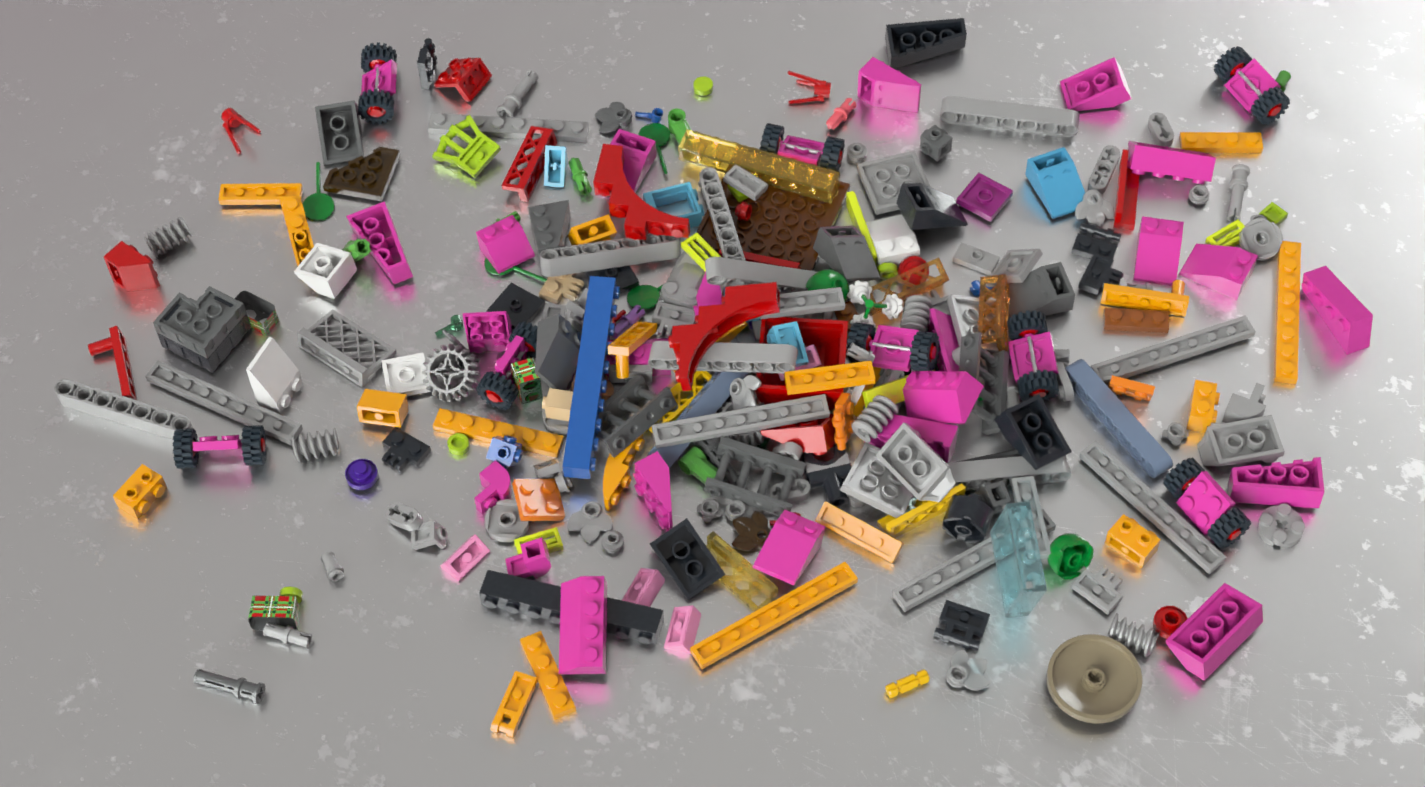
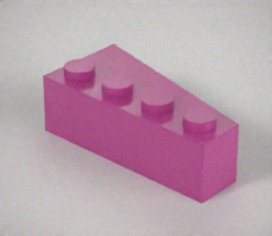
M385 201L346 216L359 239H366L370 243V254L393 284L413 277Z
M1326 265L1304 273L1303 283L1301 284L1304 294L1311 301L1345 353L1348 355L1368 348L1370 346L1373 314Z
M893 414V419L888 420L887 426L881 425L883 431L877 432V438L870 437L871 441L869 444L882 448L903 423H907L912 429L919 432L921 438L946 463H950L956 448L958 426Z
M1321 457L1303 462V459L1294 460L1293 463L1289 464L1274 462L1271 466L1264 467L1260 464L1233 467L1227 484L1228 495L1234 502L1278 506L1280 504H1288L1292 507L1319 508L1325 492Z

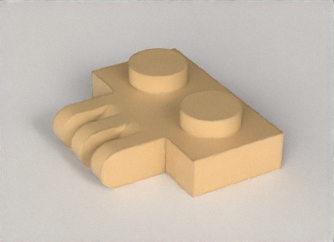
M576 273L548 277L539 292V298L554 304H559L562 297L575 301L581 291L580 288H583L585 283L574 278Z

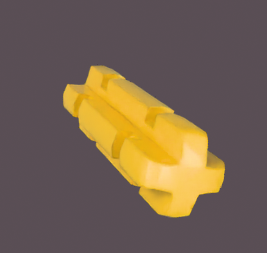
M922 669L916 672V675L911 674L897 680V683L887 684L885 691L888 697L893 698L899 692L902 694L918 687V684L928 683L930 679L928 672Z

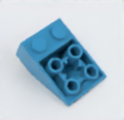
M1065 147L1027 160L1025 175L1052 219L1075 212L1077 204L1083 201L1085 191L1074 161Z

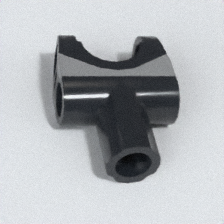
M834 444V457L829 461L823 462L815 459L812 454L803 452V462L806 463L804 472L806 480L810 484V490L824 487L829 503L838 508L847 504L849 501L847 494L840 491L843 482L852 468L846 451L838 450L837 444Z

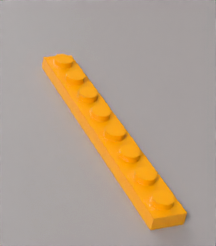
M1282 241L1278 251L1274 382L1296 384L1298 380L1301 243Z
M845 561L690 647V652L701 669H704L856 584L858 578Z

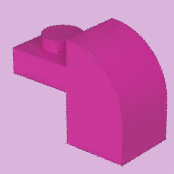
M495 460L479 473L481 485L485 489L474 499L476 509L481 514H484L490 507L495 506L496 502L511 499L512 496L509 473Z
M542 537L521 544L522 554L505 559L508 574L522 578L533 575L538 579L547 574L551 569L548 547Z

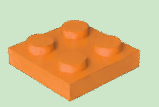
M514 479L512 486L521 521H563L565 512L555 479Z

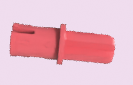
M846 98L840 107L834 109L833 115L826 121L828 129L835 130L842 121L848 119L850 112L857 106L855 101L849 105L853 100L852 98Z

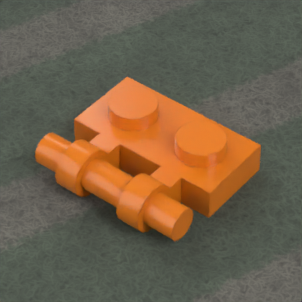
M1112 375L1108 386L1112 392H1116L1115 395L1122 396L1124 394L1135 397L1134 400L1141 401V399L1150 401L1155 390V386Z
M841 393L833 411L832 424L836 430L834 441L837 444L838 450H845L846 442L854 434L851 424L854 422V403L851 402L850 393Z

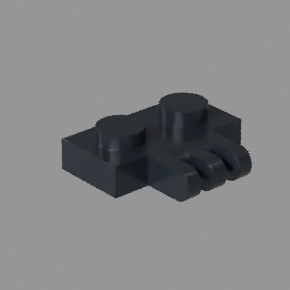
M1094 253L1079 282L1078 288L1098 295L1101 288L1104 287V283L1119 285L1120 279H1122L1124 274L1112 268L1113 259Z
M397 427L382 442L383 447L388 449L382 457V461L385 463L389 462V465L392 467L396 466V469L402 471L409 462L419 466L431 452L430 446Z

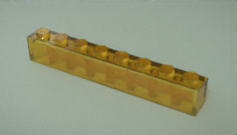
M687 129L678 146L679 160L706 168L711 167L723 173H727L737 164L767 183L768 186L831 204L840 186V172L741 145L737 142L723 140L719 137L702 134L698 131Z

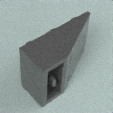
M855 226L819 228L813 249L830 265L831 269L842 274L849 283L857 280L868 282L880 279L865 236Z
M1061 262L1041 266L1031 271L1023 283H1009L999 288L1009 317H1012L1014 314L1019 315L1018 312L1026 313L1027 310L1030 312L1033 310L1040 311L1045 316L1073 310L1075 293Z

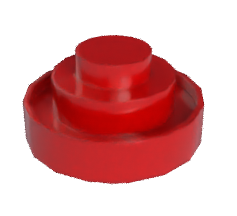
M909 256L899 264L898 276L905 285L911 287L920 286L928 279L929 266L921 257Z
M1167 605L1156 611L1153 618V627L1157 633L1160 632L1159 635L1168 639L1188 618L1180 608Z

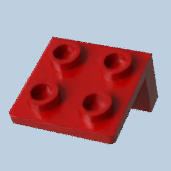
M455 58L449 63L448 68L438 75L434 86L436 88L456 87L465 102H471L492 77V74L481 58Z

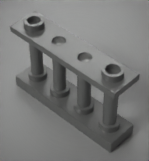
M976 332L961 337L959 371H966L977 381H979V376L985 380L984 389H982L979 395L984 399L983 408L977 405V398L971 412L982 418V432L990 435L1001 432L994 419L1006 410L1009 353L1002 350L990 354L981 347L982 333ZM980 357L986 361L987 371L980 366Z
M637 374L604 402V412L599 414V419H602L601 432H597L596 438L605 442L612 457L615 458L677 405L670 388H664L659 394L653 393L649 390L644 377ZM644 398L650 400L643 407L636 405ZM628 411L634 413L627 421L621 419ZM612 425L618 426L611 434L605 432Z
M721 436L717 454L721 455L722 458L715 478L707 477L704 491L712 496H722L731 500L742 501L746 505L771 512L780 517L784 510L791 512L793 504L787 503V499L794 479L802 478L806 463ZM730 459L743 462L736 486L723 482ZM752 466L764 469L757 493L744 489ZM774 472L785 476L778 499L766 496Z

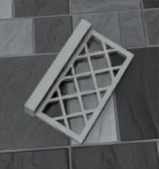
M333 309L308 330L302 328L298 331V345L300 348L362 388L368 384V378L382 367V360L391 359L397 354L395 348ZM334 318L340 324L327 325V322ZM343 330H353L356 334L343 335ZM316 331H325L326 336H316L314 333ZM328 331H341V335L328 336ZM356 340L357 345L344 346V341ZM359 340H369L372 342V345H359ZM341 341L342 346L333 347L328 342ZM375 350H385L387 353L385 355H375ZM357 351L358 357H349L344 352ZM360 351H372L373 356H360ZM360 362H373V365L367 369Z

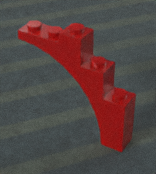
M603 144L593 181L595 195L610 196V216L626 218L624 223L626 238L646 240L648 234L689 238L690 225L688 218L677 217L659 211L643 201L633 191L623 172L625 160L623 146Z
M777 282L725 287V296L721 297L722 304L699 306V313L695 316V324L672 326V335H669L668 342L669 347L674 350L677 364L679 365V369L675 371L676 382L681 384L683 391L692 390L693 378L698 364L718 338L748 320L763 315L780 313V293Z

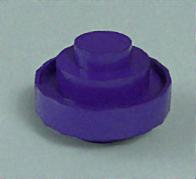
M358 459L348 465L345 477L351 488L366 490L377 482L378 470L372 461Z

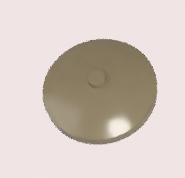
M1086 634L1065 641L1055 650L1047 669V686L1054 702L1071 717L1088 723H1108L1123 717L1135 706L1142 688V672L1135 656L1123 644L1103 635Z

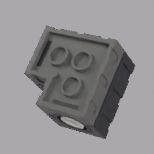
M211 286L205 290V293L197 301L192 298L189 299L179 292L153 322L163 348L173 351V353L184 359H189L190 362L206 368L211 373L217 369V366L224 361L230 351L241 341L244 334L251 329L244 303Z

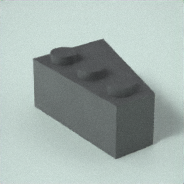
M569 200L528 207L539 263L541 251L565 247V238L571 219Z

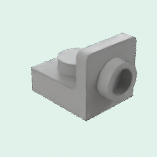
M435 520L422 523L418 529L411 531V547L418 550L436 544L441 549L446 548V539L448 537L446 528Z

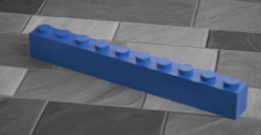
M590 276L562 466L564 477L591 479V472L596 470V458L593 457L594 451L599 449V438H596L597 432H601L602 419H599L600 412H604L602 393L607 391V380H604L605 374H609L610 361H607V356L611 355L608 354V345L612 343L609 342L610 336H614L615 323H612L613 317H617L615 299H619L620 286H616V278Z

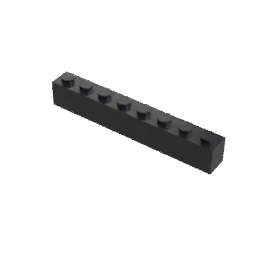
M487 570L479 592L481 604L488 608L494 609L497 607L505 609L510 613H523L531 618L549 619L553 623L560 624L561 586ZM607 597L606 633L616 635L621 639L630 638L638 640L643 644L652 643L657 645L664 623L663 610Z

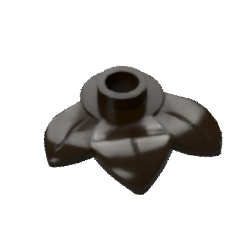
M754 511L751 518L744 516L735 518L733 526L739 535L732 542V546L742 551H750L755 547L762 548L771 532V529L768 528L766 516L761 512ZM764 533L766 535L764 538L758 537L759 534Z

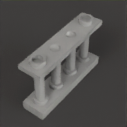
M837 287L780 294V313L760 316V319L790 317L836 320L835 312L833 311L845 309L842 289ZM761 320L752 321L755 341H759Z

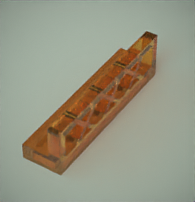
M938 257L876 284L871 288L872 291L878 289L885 292L884 298L878 302L879 304L886 299L888 294H897L898 298L905 302L909 296L921 295L949 281V277ZM936 264L940 273L937 277L927 274L929 267ZM911 274L922 276L919 285L909 283ZM896 281L903 284L900 293L890 290L893 282ZM871 291L870 300L876 303ZM873 308L870 310V316L882 312V308Z
M1006 274L980 277L978 332L982 333L981 344L996 342L998 351H1008L1007 321L1009 318L1010 287ZM997 283L991 290L986 288V284ZM991 297L996 299L990 306L985 303ZM990 313L996 315L990 321L984 319ZM990 328L995 331V335L984 336V333Z

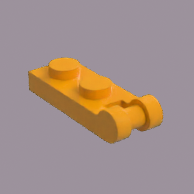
M518 671L514 672L492 722L491 731L497 733L501 731L506 733V736L515 737L518 725L538 682L537 677ZM505 717L511 719L509 724L503 722Z

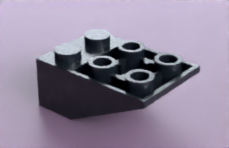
M922 183L901 185L896 204L910 230L968 225L952 196Z

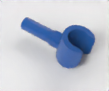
M660 108L653 109L652 113L635 112V117L648 118L653 123H660L663 116V110Z
M979 280L971 282L973 287H970V290L975 297H979L984 292H999L1001 287L982 286Z

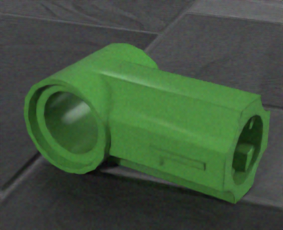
M678 108L670 110L668 113V129L670 133L675 136L680 148L685 150L692 148L697 140L686 120L685 112Z
M366 239L350 240L342 249L351 253L354 262L364 258L371 251L370 243Z
M693 447L678 460V465L685 474L689 476L694 475L704 485L707 477L714 479L718 469L707 461L705 454L697 447Z

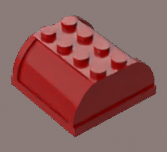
M790 317L761 319L759 344H768L767 334L772 326L797 321L804 347L815 345L822 365L814 368L845 364L848 321ZM756 373V377L761 381V385L755 392L760 402H764V405L825 394L829 411L835 409V404L844 391V388L788 395L785 380L781 381L778 373Z

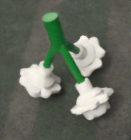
M857 280L855 284L849 285L847 297L851 298L852 303L864 304L865 302L866 311L860 315H854L850 324L853 326L854 323H864L876 327L873 317L869 316L870 310L873 308H882V313L890 320L893 317L897 319L904 310L903 300L899 299L897 294H892V296L887 295L881 304L874 303L870 300L872 288L869 286V283Z

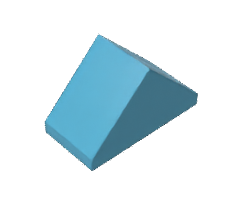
M546 145L544 186L564 187L568 169L566 146Z

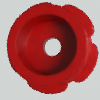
M747 202L738 204L735 209V216L738 217L739 221L749 220L752 213V205L747 204Z

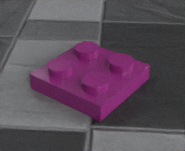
M978 172L957 197L956 203L991 222L1013 196V190Z

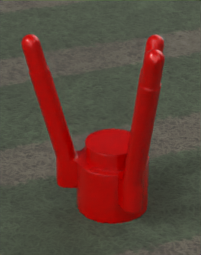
M792 71L787 72L789 75L800 78L796 80L797 83L815 87L814 94L817 95V97L790 100L789 104L814 101L824 102V98H829L831 82L818 80Z
M227 108L223 111L221 119L224 123L222 126L226 129L237 153L240 154L241 150L230 128H237L242 123L257 133H261V130L244 119L233 108Z

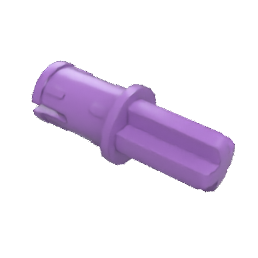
M635 305L626 316L623 315L620 319L621 321L615 326L612 338L617 339L645 316L644 309L637 314L641 306Z

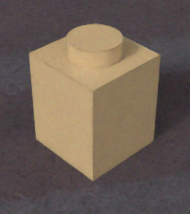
M549 388L548 395L544 396L542 400V409H545L546 418L569 421L573 392Z

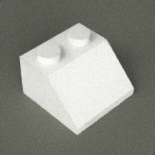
M316 243L294 273L318 294L335 299L355 274L357 267L350 252Z

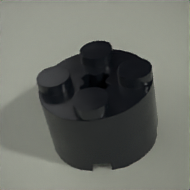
M971 493L969 496L954 495L951 497L945 513L942 528L955 539L961 536L965 538L964 542L980 543L987 534L994 510L981 501L982 498L977 494Z

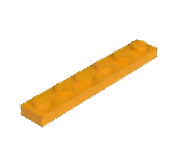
M439 408L433 423V430L452 435L462 433L470 439L491 443L492 437L501 436L504 438V435L516 438V442L522 444L521 450L558 458L564 443V436L442 408Z

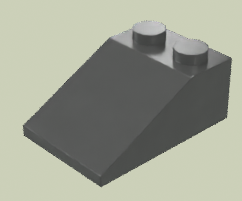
M355 100L316 106L315 111L324 166L349 162L359 156L364 157L361 122L358 115V105Z
M560 314L538 322L535 374L551 388L566 390L577 367L582 333L576 330Z

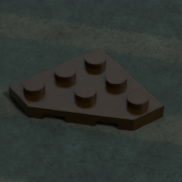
M379 147L374 149L373 153L368 156H359L349 161L348 165L340 169L336 167L330 170L323 185L324 191L383 201L400 158V151Z

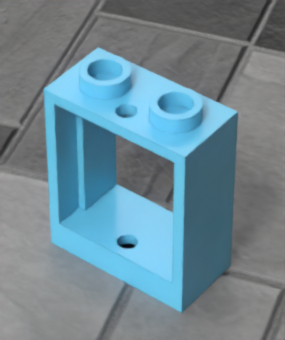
M690 182L643 193V201L656 209L659 206L687 199L692 212L677 217L688 218L690 228L699 226L702 216L705 215L702 204H698L697 190L692 189Z

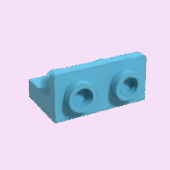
M797 321L772 326L767 334V343L795 346L798 349L796 366L806 365L809 360Z

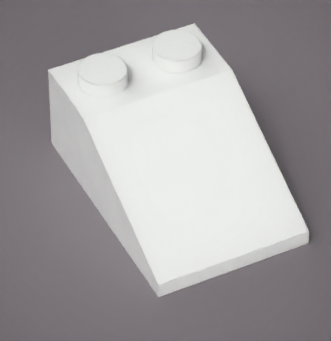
M902 215L866 222L877 253L876 267L882 263H894L898 268L903 259L909 256L920 257V248L915 234L910 230Z
M268 337L246 371L257 404L281 414L284 408L289 406L294 393L300 390L302 379L298 368L272 337Z

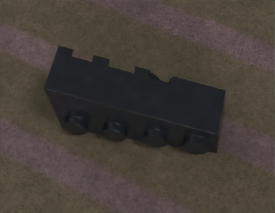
M964 18L886 25L885 42L889 66L897 69L965 48L967 32Z

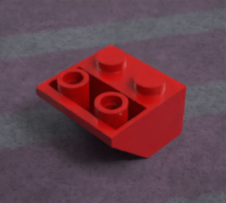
M120 241L103 256L113 282L126 291L156 289L160 286L152 259L148 255L143 256L133 245H127Z

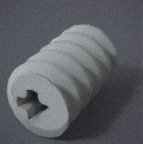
M178 217L177 223L173 220L170 221V227L166 224L162 225L163 231L156 228L155 235L150 231L147 233L148 239L144 236L154 256L159 257L158 250L165 254V246L173 250V242L181 246L180 239L182 238L187 243V235L192 237V234L183 218Z
M912 295L906 298L900 328L926 332L932 301L922 295Z
M877 395L867 405V408L862 411V414L857 417V420L851 424L852 430L860 439L869 443L871 441L870 437L877 438V432L883 431L881 425L887 426L888 420L893 419L892 413H898L899 409L889 398Z
M336 428L333 429V435H330L329 431L325 429L324 436H321L320 432L316 431L315 438L312 437L310 432L307 433L306 439L299 434L298 441H295L294 437L291 436L294 455L298 462H302L303 455L308 461L311 460L312 454L316 459H319L321 452L325 458L329 456V451H331L333 456H337L339 442Z
M1116 613L1108 631L1109 637L1114 640L1118 638V642L1121 644L1126 642V647L1129 650L1135 646L1136 654H1139L1144 649V657L1147 658L1152 653L1160 632L1153 636V628L1145 633V625L1143 624L1136 629V621L1127 625V617H1124L1119 622V614Z

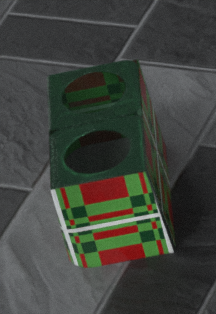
M528 358L512 363L510 365L512 366L513 384L517 386L521 403L526 404L542 399L541 378L535 374V359Z

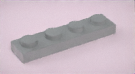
M1034 476L1012 478L1011 486L1028 561L1047 559L1051 554L1050 544Z

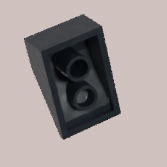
M1040 394L1003 411L994 419L1004 438L1035 470L1072 452Z
M687 518L650 543V546L687 600L726 575Z

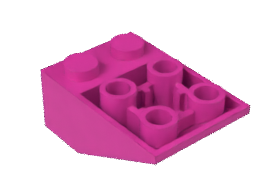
M874 57L859 70L857 92L859 99L873 107L919 112L921 84L916 80L905 76L900 71L893 69Z
M618 129L610 144L623 146L625 157L623 172L628 184L636 193L656 158V141Z
M506 311L463 313L470 352L505 351L507 344L510 342L509 336L512 333L510 317Z
M656 451L634 463L635 473L633 475L636 480L634 487L638 495L646 499L649 511L651 513L655 512L657 515V521L661 528H666L669 531L673 528L669 467L659 452Z

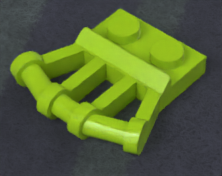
M471 115L465 117V120L451 125L448 133L439 138V146L437 151L433 153L432 158L436 161L456 164L460 169H463L476 179L499 153L501 147L480 132ZM470 126L476 137L472 139L461 130ZM458 136L469 145L463 149L453 142L452 139ZM446 147H450L460 155L456 157L445 154Z

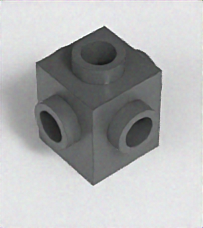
M934 125L921 134L920 149L937 162L951 151L953 138L938 126Z
M991 481L978 486L980 490L974 493L982 498L981 501L994 510V514L1003 511L1002 506L1011 502L1003 481L993 484Z

